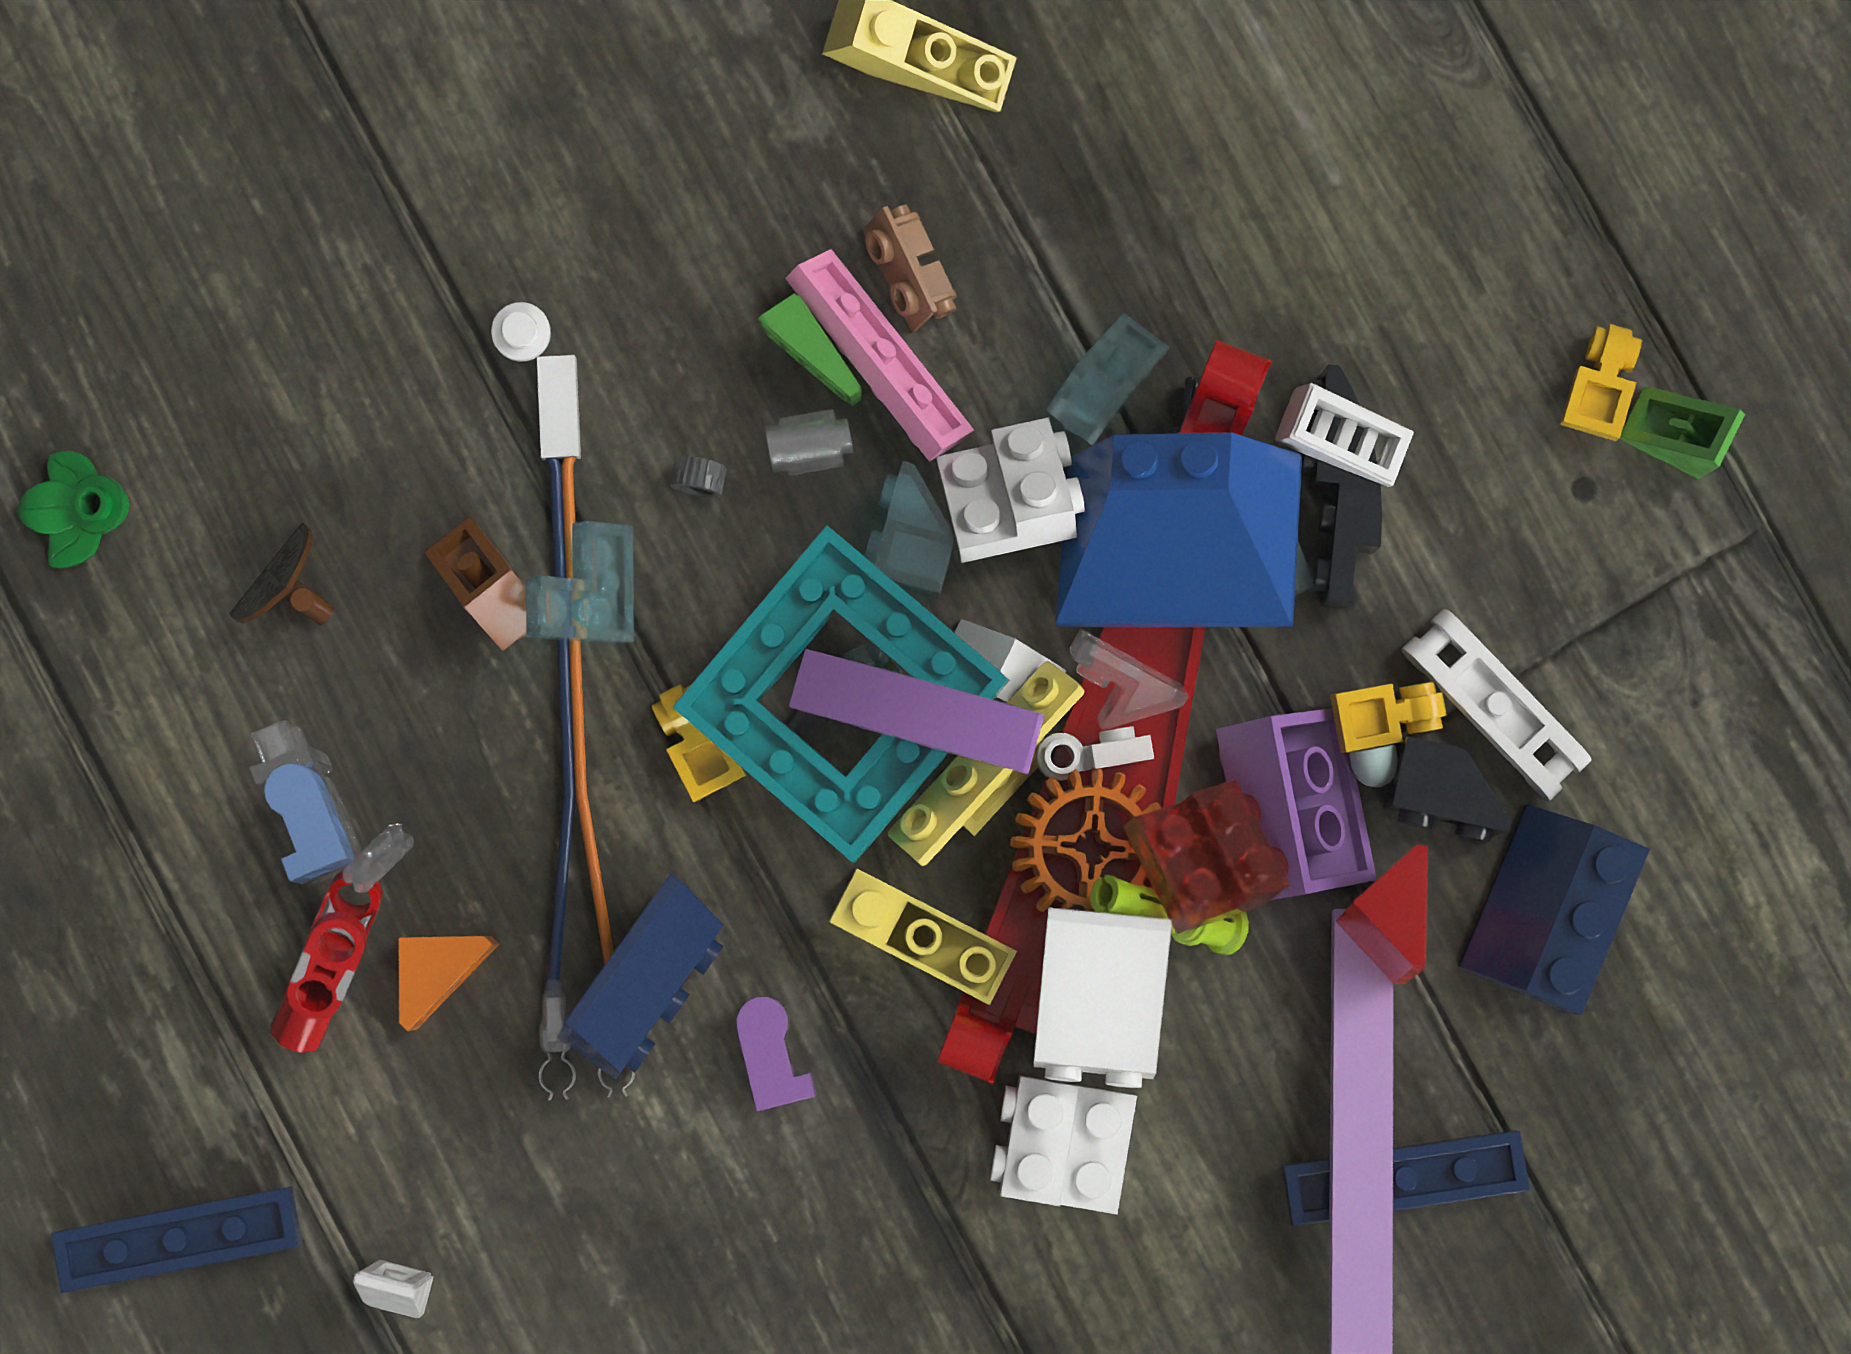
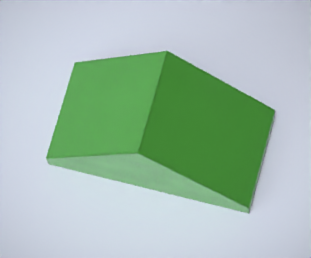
M1644 386L1622 430L1620 438L1643 452L1699 479L1720 467L1745 413L1738 408Z

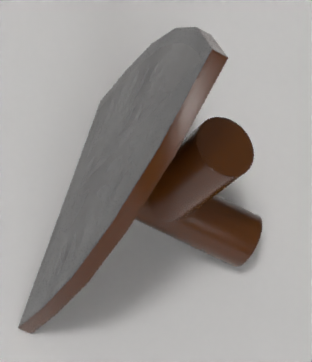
M303 522L231 610L229 615L235 621L243 624L252 621L272 608L282 598L287 600L295 610L303 612L320 626L329 619L335 607L297 579L311 550L313 540L312 531Z

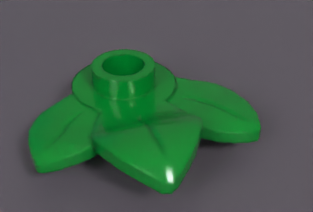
M61 451L48 456L47 470L50 481L36 484L28 489L21 497L16 512L20 520L27 527L38 533L49 534V566L69 568L84 563L94 556L102 534L113 531L126 519L129 511V500L126 492L115 479L98 475L88 457L74 451ZM98 495L101 504L99 510L94 514L93 501L95 496Z

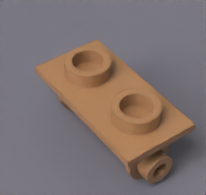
M907 205L899 206L891 211L888 206L883 207L862 230L866 236L867 251L871 259L880 265L890 286L893 306L898 314L905 318L912 333L917 331L933 315L936 319H940L953 313L957 309L953 302L957 295L939 260L922 267L918 261V258L929 255L934 251L918 213H911Z

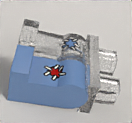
M286 720L252 733L251 735L263 763L249 769L255 784L265 788L266 801L270 807L282 815L296 853L281 859L289 881L314 887L333 879L337 873L343 870L356 869L368 864L336 786L331 779L323 775L333 771L327 754L310 747L302 728L299 726L291 728L290 723Z

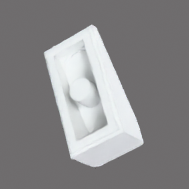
M378 1260L356 1273L353 1283L365 1304L413 1318H420L424 1314L434 1276H431L430 1272Z

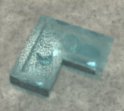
M593 521L572 523L573 578L550 576L526 578V638L610 644L634 642L633 526Z

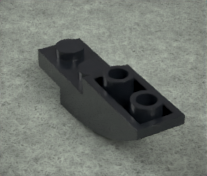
M1328 364L1320 374V380L1310 381V383L1360 406L1352 386L1339 365ZM1314 409L1312 415H1317L1318 410ZM1333 418L1325 439L1326 441L1333 442L1341 419ZM1356 427L1347 451L1355 453L1364 428ZM1373 447L1368 461L1377 464L1375 448ZM1302 453L1301 472L1310 473L1309 489L1332 492L1331 498H1322L1318 531L1319 533H1328L1325 556H1316L1312 588L1313 591H1322L1321 607L1344 609L1352 603L1356 553L1373 554L1381 547V484Z

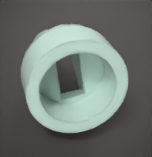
M1396 744L1349 752L1353 773L1364 785L1382 787L1393 780L1398 764Z

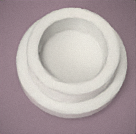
M518 302L507 305L496 315L492 324V339L495 346L502 355L514 361H529L538 357L544 352L550 341L551 329L547 317L538 307L529 303Z

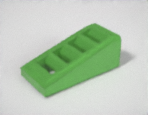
M794 293L758 318L761 329L764 330V333L844 402H848L853 406L861 401V386L800 295L796 296Z

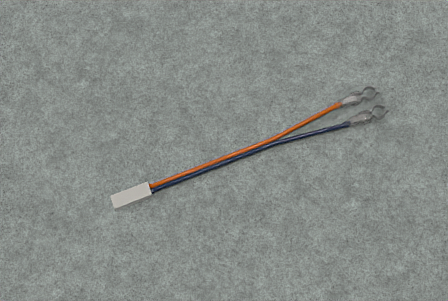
M575 355L537 357L542 460H547L550 467L563 773V803L548 981H545V991L542 996L543 1020L538 1028L540 1048L543 1053L547 1052L549 1060L539 1070V1082L546 1091L550 1092L548 1100L552 1099L554 1093L544 1084L542 1071L545 1065L552 1060L550 1052H562L561 1059L572 1069V1082L563 1091L565 1099H569L566 1091L573 1086L576 1079V1071L573 1064L564 1058L565 1052L570 1051L571 1048L557 1039L564 1022L568 1018L567 997L563 990V982L559 979L575 795L604 965L614 954L586 781L573 477L575 459H581L577 358ZM564 459L561 466L559 460ZM599 1068V1069H598V1077H599V1080H600V1082L602 1083V1085H603L604 1087H606L607 1089H610V1092H609V1094H608V1096H607V1097H610L611 1094H612L613 1089H612V1087L608 1086V1085L603 1081L602 1075H601V1069ZM632 1072L630 1082L622 1089L625 1096H628L627 1092L625 1091V1088L628 1087L634 1080V1072Z

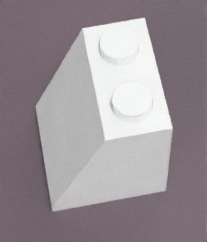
M1049 908L1034 1067L1046 1068L1045 1078L1080 1082L1082 1072L1106 1074L1105 1084L1128 1088H1141L1142 1078H1154L1157 1067L1172 920Z

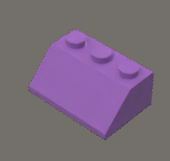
M1332 708L1269 716L1216 729L1220 749L1219 758L1224 769L1231 805V819L1235 826L1242 862V876L1247 887L1250 904L1377 880L1357 778L1351 768L1349 752L1340 753Z

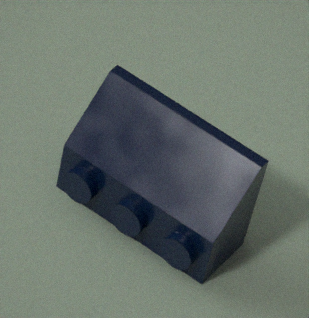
M1525 804L1458 967L1565 1013L1582 1015L1650 849L1596 825Z
M670 873L564 1022L557 1039L615 1079L624 1067L635 1073L656 1044L646 1037L659 1017L670 1024L690 995L680 987L693 968L704 975L723 948V945L715 940V937L724 926L722 922L681 880Z

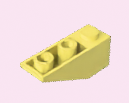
M838 0L822 52L823 55L871 76L993 112H1000L1016 61L1015 56L892 0Z
M859 869L854 870L829 919L830 923L989 1005L1017 953L1016 950Z

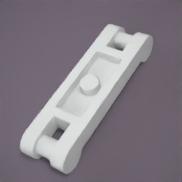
M1443 608L1431 620L1433 627L1420 639L1414 636L1401 648L1403 654L1419 671L1424 673L1432 682H1435V685L1524 776L1531 788L1543 799L1550 801L1562 790L1560 782L1572 771L1579 773L1591 762V757L1453 613ZM1449 643L1454 645L1462 654L1450 667L1437 656ZM1547 742L1556 754L1543 766L1533 753Z

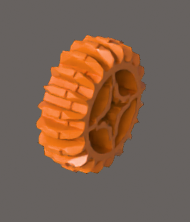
M1092 768L1089 774V785L1082 786L1081 776L1078 770L1074 769L1068 773L1067 783L1069 790L1063 791L1059 782L1053 777L1045 782L1046 790L1052 797V800L1048 803L1036 793L1029 795L1027 802L1039 814L1034 818L1028 814L1019 813L1015 818V823L1030 829L1029 837L1015 836L1010 839L1011 847L1028 849L1029 858H1022L1012 862V869L1016 872L1031 867L1035 877L1025 881L1020 888L1024 894L1032 892L1038 886L1044 889L1046 893L1036 904V908L1040 912L1048 909L1054 900L1061 903L1059 909L1072 910L1074 908L1080 911L1093 912L1094 909L1090 902L1091 890L1097 879L1100 878L1102 868L1109 861H1137L1134 872L1127 881L1129 883L1145 886L1143 883L1146 878L1158 883L1165 882L1167 874L1160 869L1151 867L1153 859H1170L1172 857V850L1166 847L1154 848L1153 838H1161L1170 834V828L1168 825L1150 828L1147 819L1161 811L1159 803L1150 804L1142 811L1135 804L1144 796L1146 792L1144 786L1141 784L1137 785L1130 791L1128 796H1125L1120 791L1125 783L1126 776L1123 773L1117 772L1111 779L1109 788L1103 787V772L1101 768ZM1085 799L1081 825L1075 834L1066 836L1044 835L1050 818L1060 807L1073 801ZM1103 802L1113 805L1128 818L1136 832L1138 843L1120 840L1108 833L1104 821ZM1093 818V833H1095L1096 843L1103 844L1106 848L1120 849L1121 852L1110 851L1105 853L1104 857L1101 855L1095 857L1098 864L1090 866L1088 878L1089 864L1086 863V855L1082 852H1076L1075 848H1063L1060 844L1072 845L1076 843L1077 839L1080 841L1085 840L1086 837L1083 832L1091 830ZM1043 853L1062 856L1073 862L1077 869L1078 896L1063 889L1052 878L1044 863Z

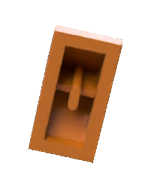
M492 936L399 938V1023L407 1031L417 1030L500 944Z

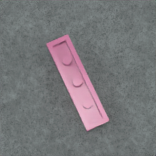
M832 249L797 265L785 278L835 341L841 353L850 360L869 384L874 395L883 402L906 431L911 442L921 450L929 462L962 443L974 431L969 422Z

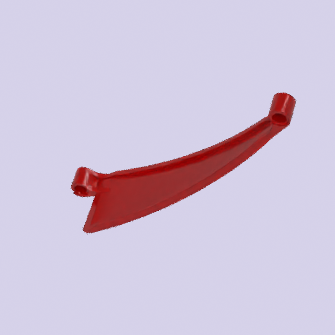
M1216 339L1179 434L1234 433L1242 436L1254 410L1255 402L1272 360ZM1103 627L1080 685L1084 689V694L1072 706L1062 732L1076 737L1083 747L1100 744L1098 732L1133 726L1135 738L1150 735L1154 759L1101 769L1103 772V787L1109 788L1113 776L1120 772L1126 776L1120 793L1128 796L1130 791L1139 784L1146 788L1144 796L1135 803L1141 811L1150 804L1159 803L1161 811L1147 819L1151 829L1159 825H1168L1171 830L1206 627ZM1057 746L1051 761L1056 767L1065 768L1070 762V753L1065 747ZM1091 770L1079 772L1082 786L1089 785ZM1045 776L1038 795L1048 803L1052 800V797L1046 790L1045 782L1050 778ZM1067 780L1058 781L1063 791L1069 790ZM1085 799L1073 801L1060 807L1050 818L1044 835L1066 836L1075 834L1081 825ZM1103 802L1104 821L1108 833L1114 838L1138 843L1136 832L1128 818L1113 805ZM1033 808L1030 816L1036 818L1039 812ZM1093 818L1091 830L1083 832L1086 837L1085 840L1080 841L1077 839L1076 843L1072 845L1060 844L1063 848H1075L1076 852H1082L1086 855V863L1089 864L1088 878L1090 866L1098 864L1095 857L1099 855L1104 857L1105 853L1110 851L1121 852L1120 849L1106 848L1105 845L1096 843L1095 833H1093ZM1025 828L1023 837H1029L1030 829ZM1170 834L1161 838H1153L1154 848H1168ZM1017 849L1013 862L1018 859L1029 858L1028 849ZM1043 853L1044 863L1052 878L1063 889L1078 896L1077 869L1073 862L1062 856ZM1153 859L1151 867L1164 871L1165 860ZM1109 861L1102 868L1100 877L1105 878V875H1110L1120 880L1128 881L1134 872L1137 861ZM1011 865L985 933L990 938L1016 950L1017 953L990 1005L963 991L937 1060L938 1063L992 1084L1014 1027H1019L1037 1035L1049 908L1059 909L1061 903L1054 900L1048 909L1040 912L1036 908V904L1046 893L1044 889L1038 886L1032 892L1026 894L1022 892L1020 886L1025 881L1035 877L1031 867L1015 872ZM1146 878L1143 884L1146 887L1160 891L1162 883Z

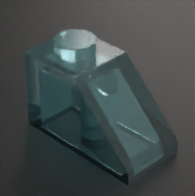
M1123 313L1078 362L1046 411L1061 421L1068 431L1081 436L1093 446L1121 413L1170 347Z

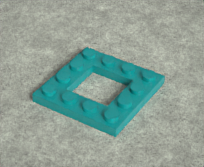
M827 525L681 696L673 708L852 863H856L946 757L948 752L882 734L846 777L761 704V699L835 612H838L916 679L991 700L997 697L1010 680Z

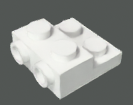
M1049 417L991 430L993 444L941 455L936 458L962 563L1077 538L1075 514L1085 512L1081 487L1077 477L1065 478L1063 467L1072 465L1068 441L1064 431L1053 433Z
M1019 1075L1017 1087L1006 1086L1000 1121L1011 1123L1007 1147L999 1145L995 1147L990 1181L1001 1182L999 1193L1003 1197L1118 1214L1137 1096Z

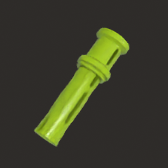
M1110 875L1097 879L1091 890L1090 902L1095 912L1172 920L1171 935L1177 942L1184 945L1193 946L1203 943L1215 953L1230 955L1240 949L1248 934L1249 921L1247 913L1242 906L1229 901L1214 904L1207 896L1194 891L1175 896L1153 888L1129 883ZM1223 917L1231 919L1232 923L1224 921Z

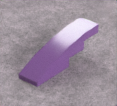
M805 649L789 703V707L803 712L848 723L863 729L1025 774L1029 772L1045 716L967 692Z

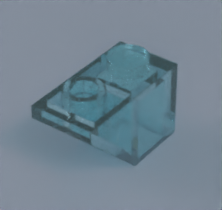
M902 461L898 476L887 474L879 503V508L889 510L883 532L872 530L865 558L903 590L940 599L955 544V534L915 465Z

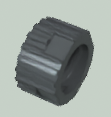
M680 456L675 459L670 486L673 490L695 497L720 498L727 469L723 464L710 459Z

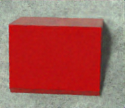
M1414 846L1360 895L1336 920L1338 925L1393 984H1406L1426 968L1428 846Z

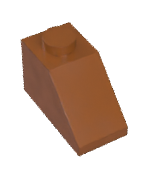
M470 516L424 552L464 608L502 651L517 639L528 635L534 626L548 615V612Z

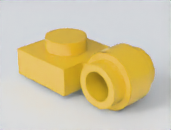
M1610 323L1607 328L1599 326L1594 328L1585 359L1595 362L1594 367L1597 368V371L1583 366H1579L1576 369L1560 425L1613 441L1620 439L1637 382L1617 377L1621 370L1632 372L1642 344V339L1632 336V330Z
M1433 681L1400 687L1401 699L1395 700L1393 684L1330 694L1340 753L1403 742L1400 723H1406L1408 734L1443 728L1441 717L1446 716L1443 693H1436L1435 682Z
M679 684L659 694L661 701L651 706L667 736L677 732L684 738V741L666 750L692 801L696 802L747 776L745 769L673 708L690 687L683 688Z

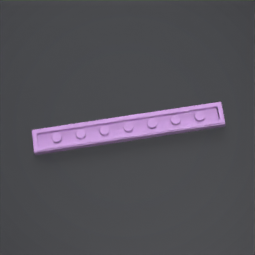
M1334 909L1332 911L1329 1354H1393V983L1336 922L1346 909Z

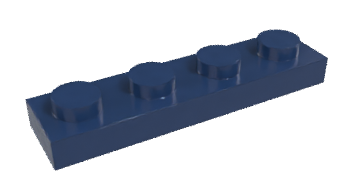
M1519 1130L1393 1148V1211L1530 1191ZM1330 1157L1281 1165L1291 1225L1298 1226L1329 1221Z
M293 1186L51 1233L61 1293L303 1245Z

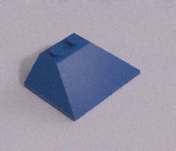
M1234 433L1112 435L1071 456L1072 465L1067 468V479L1078 478L1085 512L1075 514L1077 538L1062 541L1056 625L1058 627H1293L1302 457L1299 453Z

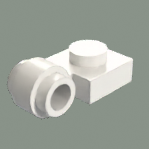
M1124 727L1098 732L1100 744L1083 747L1081 742L1073 735L1055 733L1046 737L1039 744L1036 751V762L1039 770L1046 777H1053L1057 781H1063L1068 779V773L1074 769L1080 772L1092 770V768H1104L1154 759L1151 737L1148 735L1135 738L1134 727ZM1055 746H1063L1070 753V762L1065 768H1058L1051 761V751Z

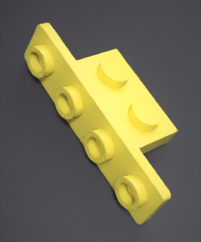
M1045 661L1006 703L1045 715L1028 774L958 755L890 828L888 836L921 866L928 864L962 826L975 836L1038 768L1036 751L1039 744L1044 740L1045 735L1084 694V689L1078 682L1053 663Z

